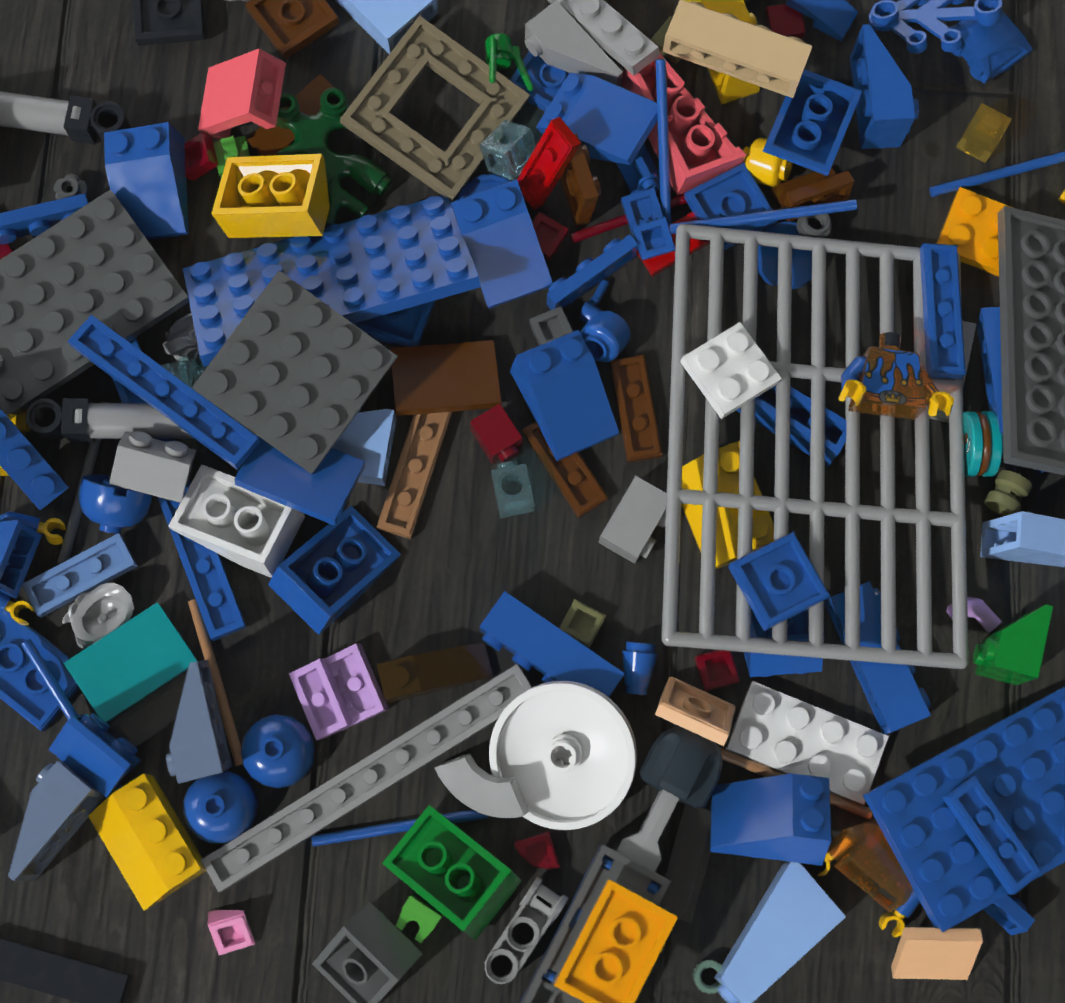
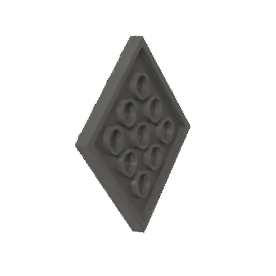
M278 270L192 389L313 475L397 360L398 356Z

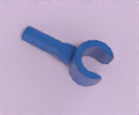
M601 280L593 297L583 305L580 319L584 323H587L594 314L602 311L597 305L609 285L608 281Z

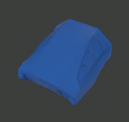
M1004 12L998 23L993 26H982L977 20H961L949 27L959 30L962 37L961 48L951 53L963 57L968 62L972 77L982 81L983 84L1008 71L1033 50L1022 32Z

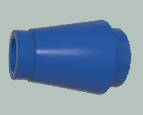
M626 642V650H622L626 685L625 693L647 695V688L649 687L658 654L654 653L655 644Z

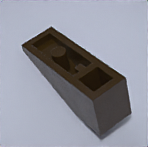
M485 642L411 655L377 664L384 698L388 704L493 678Z

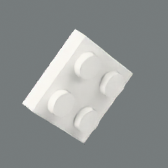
M741 322L686 354L680 361L721 419L776 386L782 379Z

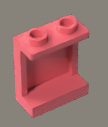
M256 49L209 67L198 131L204 132L220 141L221 138L230 137L232 127L250 121L266 129L276 127L286 63L261 49Z

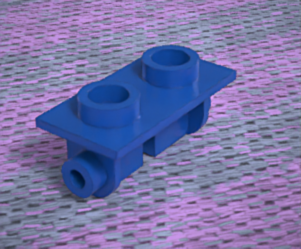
M645 144L642 145L631 165L616 163L631 194L650 188H655V192L660 190L659 172Z

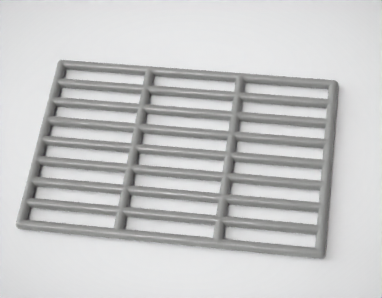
M680 224L677 227L662 642L665 645L964 669L968 666L963 378L927 377L920 248L691 224ZM690 239L710 241L707 342L722 333L724 242L744 244L742 325L755 343L757 332L758 245L778 247L776 362L769 361L782 378L779 384L776 385L774 497L753 495L755 399L741 407L739 494L718 492L719 415L707 399L705 401L703 491L682 489L685 368L680 361L683 356L688 354L686 353ZM792 249L812 251L811 365L791 363ZM826 252L846 254V368L854 358L860 356V256L879 258L880 350L883 351L880 352V356L884 359V365L881 370L883 377L884 372L891 368V362L894 360V353L882 350H894V346H884L885 333L894 332V259L913 261L914 353L919 357L920 379L923 384L917 386L914 375H910L908 386L904 387L900 384L901 374L894 373V387L914 389V398L925 397V408L915 406L916 509L895 508V403L880 402L881 506L860 505V405L856 406L855 401L849 397H846L845 503L825 502V381L841 382L840 377L846 370V368L825 367ZM958 253L959 280H960V295H961V261H960V254ZM860 376L859 381L863 383L864 378ZM791 378L811 379L810 500L789 498ZM927 386L933 391L949 392L954 398L949 416L951 512L930 511L929 400L923 393L924 387ZM681 504L702 505L699 633L677 632ZM717 507L738 508L737 560L752 553L753 510L774 512V541L789 534V513L810 515L809 560L823 584L824 516L845 518V645L824 643V601L809 608V642L787 640V620L772 627V639L751 638V607L738 584L736 593V636L714 635ZM860 519L881 521V648L860 646ZM895 522L916 524L917 651L896 649ZM931 525L951 527L953 654L932 652Z

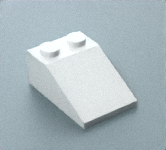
M201 464L168 527L245 568L272 578L278 565L283 562L305 518L304 513L235 485L234 476Z

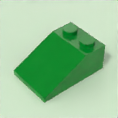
M428 805L382 863L475 941L522 882L512 870L430 805Z

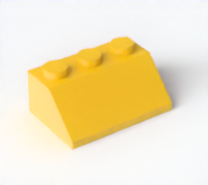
M323 155L227 157L211 213L228 238L323 236L330 208Z
M740 441L719 448L718 492L739 494ZM704 454L682 466V489L703 491ZM754 477L753 495L762 496ZM681 504L701 552L702 505ZM717 507L716 569L737 560L738 508ZM753 510L752 552L774 542V523L769 511Z
M140 775L112 793L88 815L144 911L206 872L201 862L202 856L153 775Z

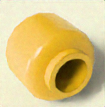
M758 138L750 147L744 148L743 152L746 154V157L742 163H745L747 170L751 172L757 183L774 187L780 184L782 180L786 181L788 179L793 163L763 152L767 139Z

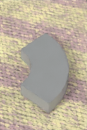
M470 753L441 762L434 767L446 788L459 801L479 813L497 818H517L525 816L529 812L515 777L499 778L488 774L476 764Z

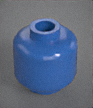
M600 311L594 314L580 331L594 360L598 362H610L616 359L630 341L631 334L626 321L617 313L611 311Z

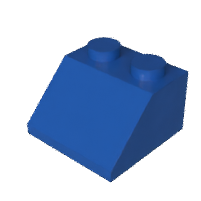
M751 609V638L772 639V628L764 631ZM809 609L787 620V640L809 642ZM744 652L750 677L806 674L809 672H822L823 658Z

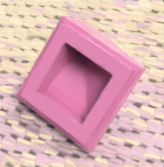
M213 910L208 912L207 925L219 955L255 944V939L244 910Z

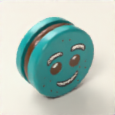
M993 411L963 412L965 477L995 476L1000 468L1003 452V436L1000 434L996 413Z

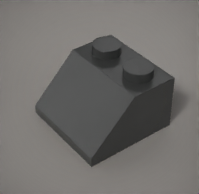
M368 901L341 928L312 965L351 1003H379L423 953L382 912Z

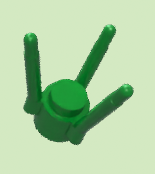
M499 33L489 36L485 41L490 83L496 82L497 70L507 69L514 60L528 91H533L534 86L522 61L520 47L512 46V40L506 34Z

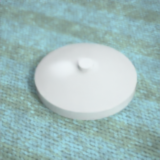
M553 681L539 684L526 690L504 709L491 735L489 762L493 776L499 778L515 777L529 809V812L522 817L546 828L572 830L599 822L619 806L634 779L637 765V747L627 718L609 697L585 684L571 681Z

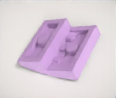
M356 643L325 659H318L289 673L316 740L326 738L389 710L361 643Z

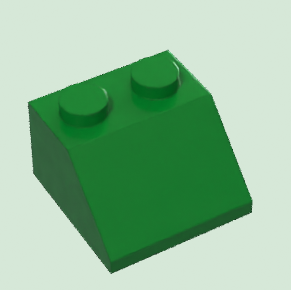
M1044 605L1025 614L983 639L982 643H977L973 653V664H977L975 675L1016 686L1039 678L1053 606Z

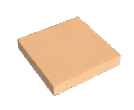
M669 676L655 715L724 746L730 733L735 706Z
M905 927L891 965L893 979L968 980L983 942L981 929L950 928L942 932L939 928Z

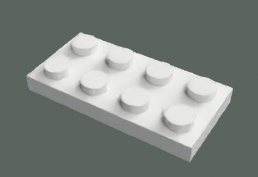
M752 681L730 735L726 750L785 774L793 773L829 778L830 792L864 805L865 799L863 795L870 790L889 736Z

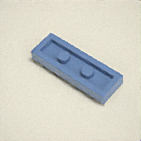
M118 533L23 583L22 586L37 616L42 618L74 601L82 592H90L98 586L134 569L138 565L123 536Z

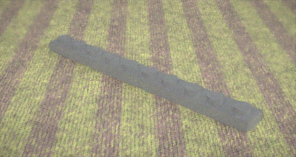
M518 664L201 859L218 892L228 889L496 722L504 709L516 697L532 688Z

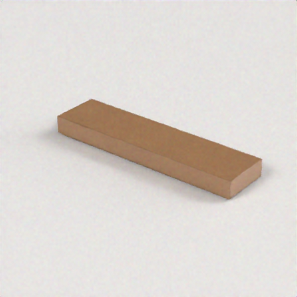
M453 412L417 414L413 416L378 521V530L412 539Z

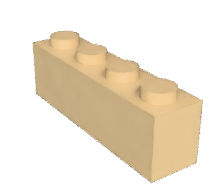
M679 0L665 35L663 52L793 98L812 46L805 44L800 38L786 37L774 33L766 26L743 22L732 14H721L712 11L701 3Z

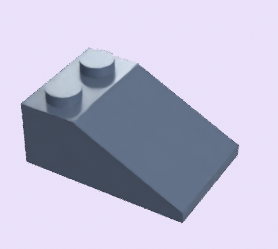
M208 660L189 663L170 741L171 753L166 755L169 773L171 776L176 775L178 783L223 773L233 766Z
M57 761L54 765L52 763L48 764L36 778L38 784L31 791L8 875L13 881L36 880L89 818L88 815L105 799L103 794L64 762Z

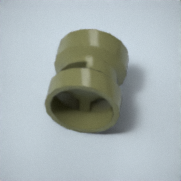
M1001 470L995 479L996 487L988 493L984 504L991 511L1001 516H1007L1020 512V502L1022 498L1029 495L1032 484L1025 477L1015 472Z

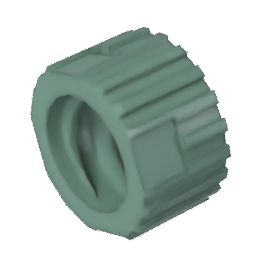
M705 959L696 964V967L693 969L692 979L694 985L701 992L715 994L718 992L717 988L721 984L716 981L708 986L703 983L701 974L705 968L710 967L719 972L722 964L717 963L716 960Z

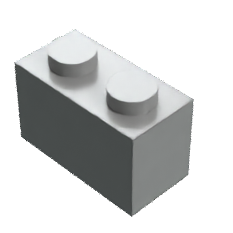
M125 431L117 446L109 484L181 503L188 486L196 450L188 448L181 442H164L153 439L144 432Z
M635 476L600 535L598 543L634 564L640 555L647 558L657 541L651 537L656 527L664 528L666 525L667 493Z

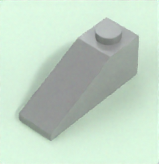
M557 0L525 24L524 42L526 47L534 56L537 57L539 55L546 64L569 73L593 75L621 87L623 71Z

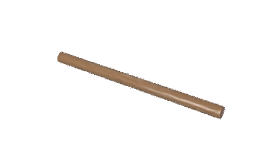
M193 599L188 601L204 660L209 661L222 722L235 767L243 765L241 744L210 637L197 601Z
M719 747L722 760L763 777L785 775L783 772ZM830 792V804L870 820L872 816L870 808Z

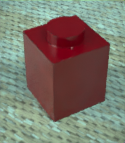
M500 403L470 421L471 432L492 465L500 460L502 463H506L520 453L519 448L522 447V437Z

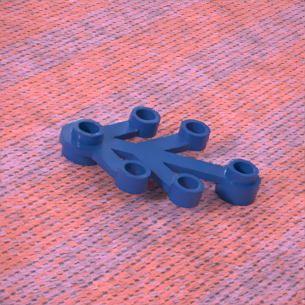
M882 0L872 7L869 14V24L878 31H893L906 41L907 50L910 53L918 54L927 48V35L923 31H915L906 24L918 23L941 40V48L944 51L955 52L962 46L961 32L957 29L949 28L941 21L977 20L982 26H993L1002 17V0H976L972 7L952 8L943 7L949 3L954 5L961 4L966 0H899L898 2ZM914 5L921 6L918 9L909 10Z

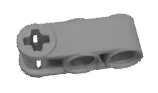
M539 877L536 878L520 902L519 909L486 958L485 972L487 977L497 984H506L516 977L548 926L552 925L568 900L567 896L562 895L560 897L544 886L542 879ZM538 895L547 902H549L551 904V907H548L547 905L542 903L540 900L536 898V896ZM520 922L530 924L534 930L532 940L526 944L517 943L512 936L513 927ZM506 955L511 959L513 968L509 974L499 976L492 971L491 961L495 956Z

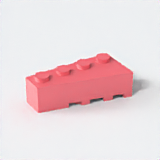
M660 54V56H659L658 58H656V59H665V58ZM656 61L651 62L635 76L624 68L621 82L622 87L657 103ZM666 61L670 183L678 196L742 164L746 154L739 146L735 148L726 137L728 133L720 123H714L704 111L705 106L698 97L695 99L684 87L685 82ZM657 120L648 135V139L659 159Z

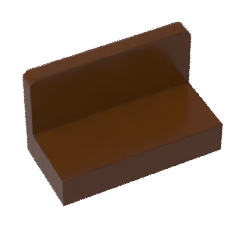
M831 167L828 176L814 171L780 183L771 188V195L779 209L849 200L854 179L849 171L835 174ZM790 218V219H786V221H787V222H790V221L796 220V219H798V218Z

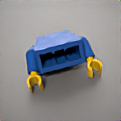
M10 511L0 515V612L3 613L4 610L9 612L13 620L25 626L29 625V623L18 618V613L23 608H29L35 612L34 608L26 601L14 603L10 601V598L18 597L42 536L39 533L45 534L50 544L59 545L63 543V538L57 534H50V532L54 529L66 530L64 523L58 518H51L43 523L39 522L40 518Z

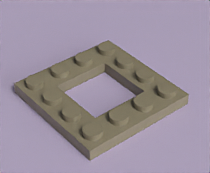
M419 15L343 114L340 123L437 193L453 202L525 105L530 94L498 71L496 73V82L490 83L488 64ZM426 66L480 104L445 152L391 114Z

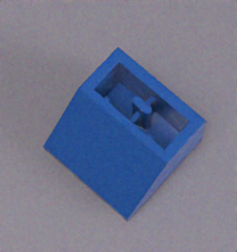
M92 713L90 716L88 714L73 715L65 723L50 746L49 751L107 798L118 789L140 763L141 759L135 755L138 749L125 738L120 737L117 739L107 732L110 726L96 714Z

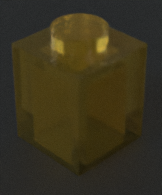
M981 103L956 148L986 163L1012 119Z

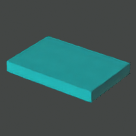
M157 602L63 664L97 715L108 723L187 671L189 663L196 662L197 660Z

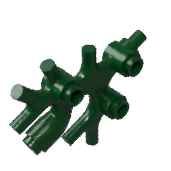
M337 88L325 90L320 97V110L316 115H307L300 112L297 98L290 93H281L276 125L282 129H290L294 135V142L278 151L277 155H323L330 205L325 227L336 223L338 212L342 207L348 208L358 217L365 216L370 208L341 187L340 180L343 177H350L371 194L377 193L379 196H382L391 185L392 179L388 177L389 172L367 157L350 153L338 154L329 148L327 143L329 134L336 129L346 128L340 123L341 117L349 108L345 93ZM330 102H337L338 104L332 105ZM282 107H290L287 110L281 109Z

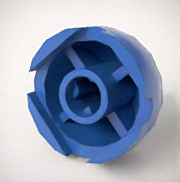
M83 475L79 490V503L82 512L88 519L100 524L99 530L107 533H121L122 527H133L140 523L147 515L153 495L109 484V475Z
M276 714L257 721L247 731L241 747L243 766L251 778L263 786L272 788L289 787L298 783L306 777L313 766L315 758L314 740L309 730L298 720L285 715Z
M224 771L223 773L197 779L188 788L183 799V816L188 829L198 839L207 843L227 844L250 830L255 823L258 808V798L255 790L243 776L233 772Z

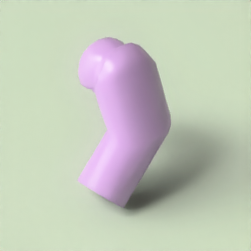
M967 597L968 617L975 618L988 633L1002 622L983 600ZM949 604L947 607V613L950 618H952V604Z

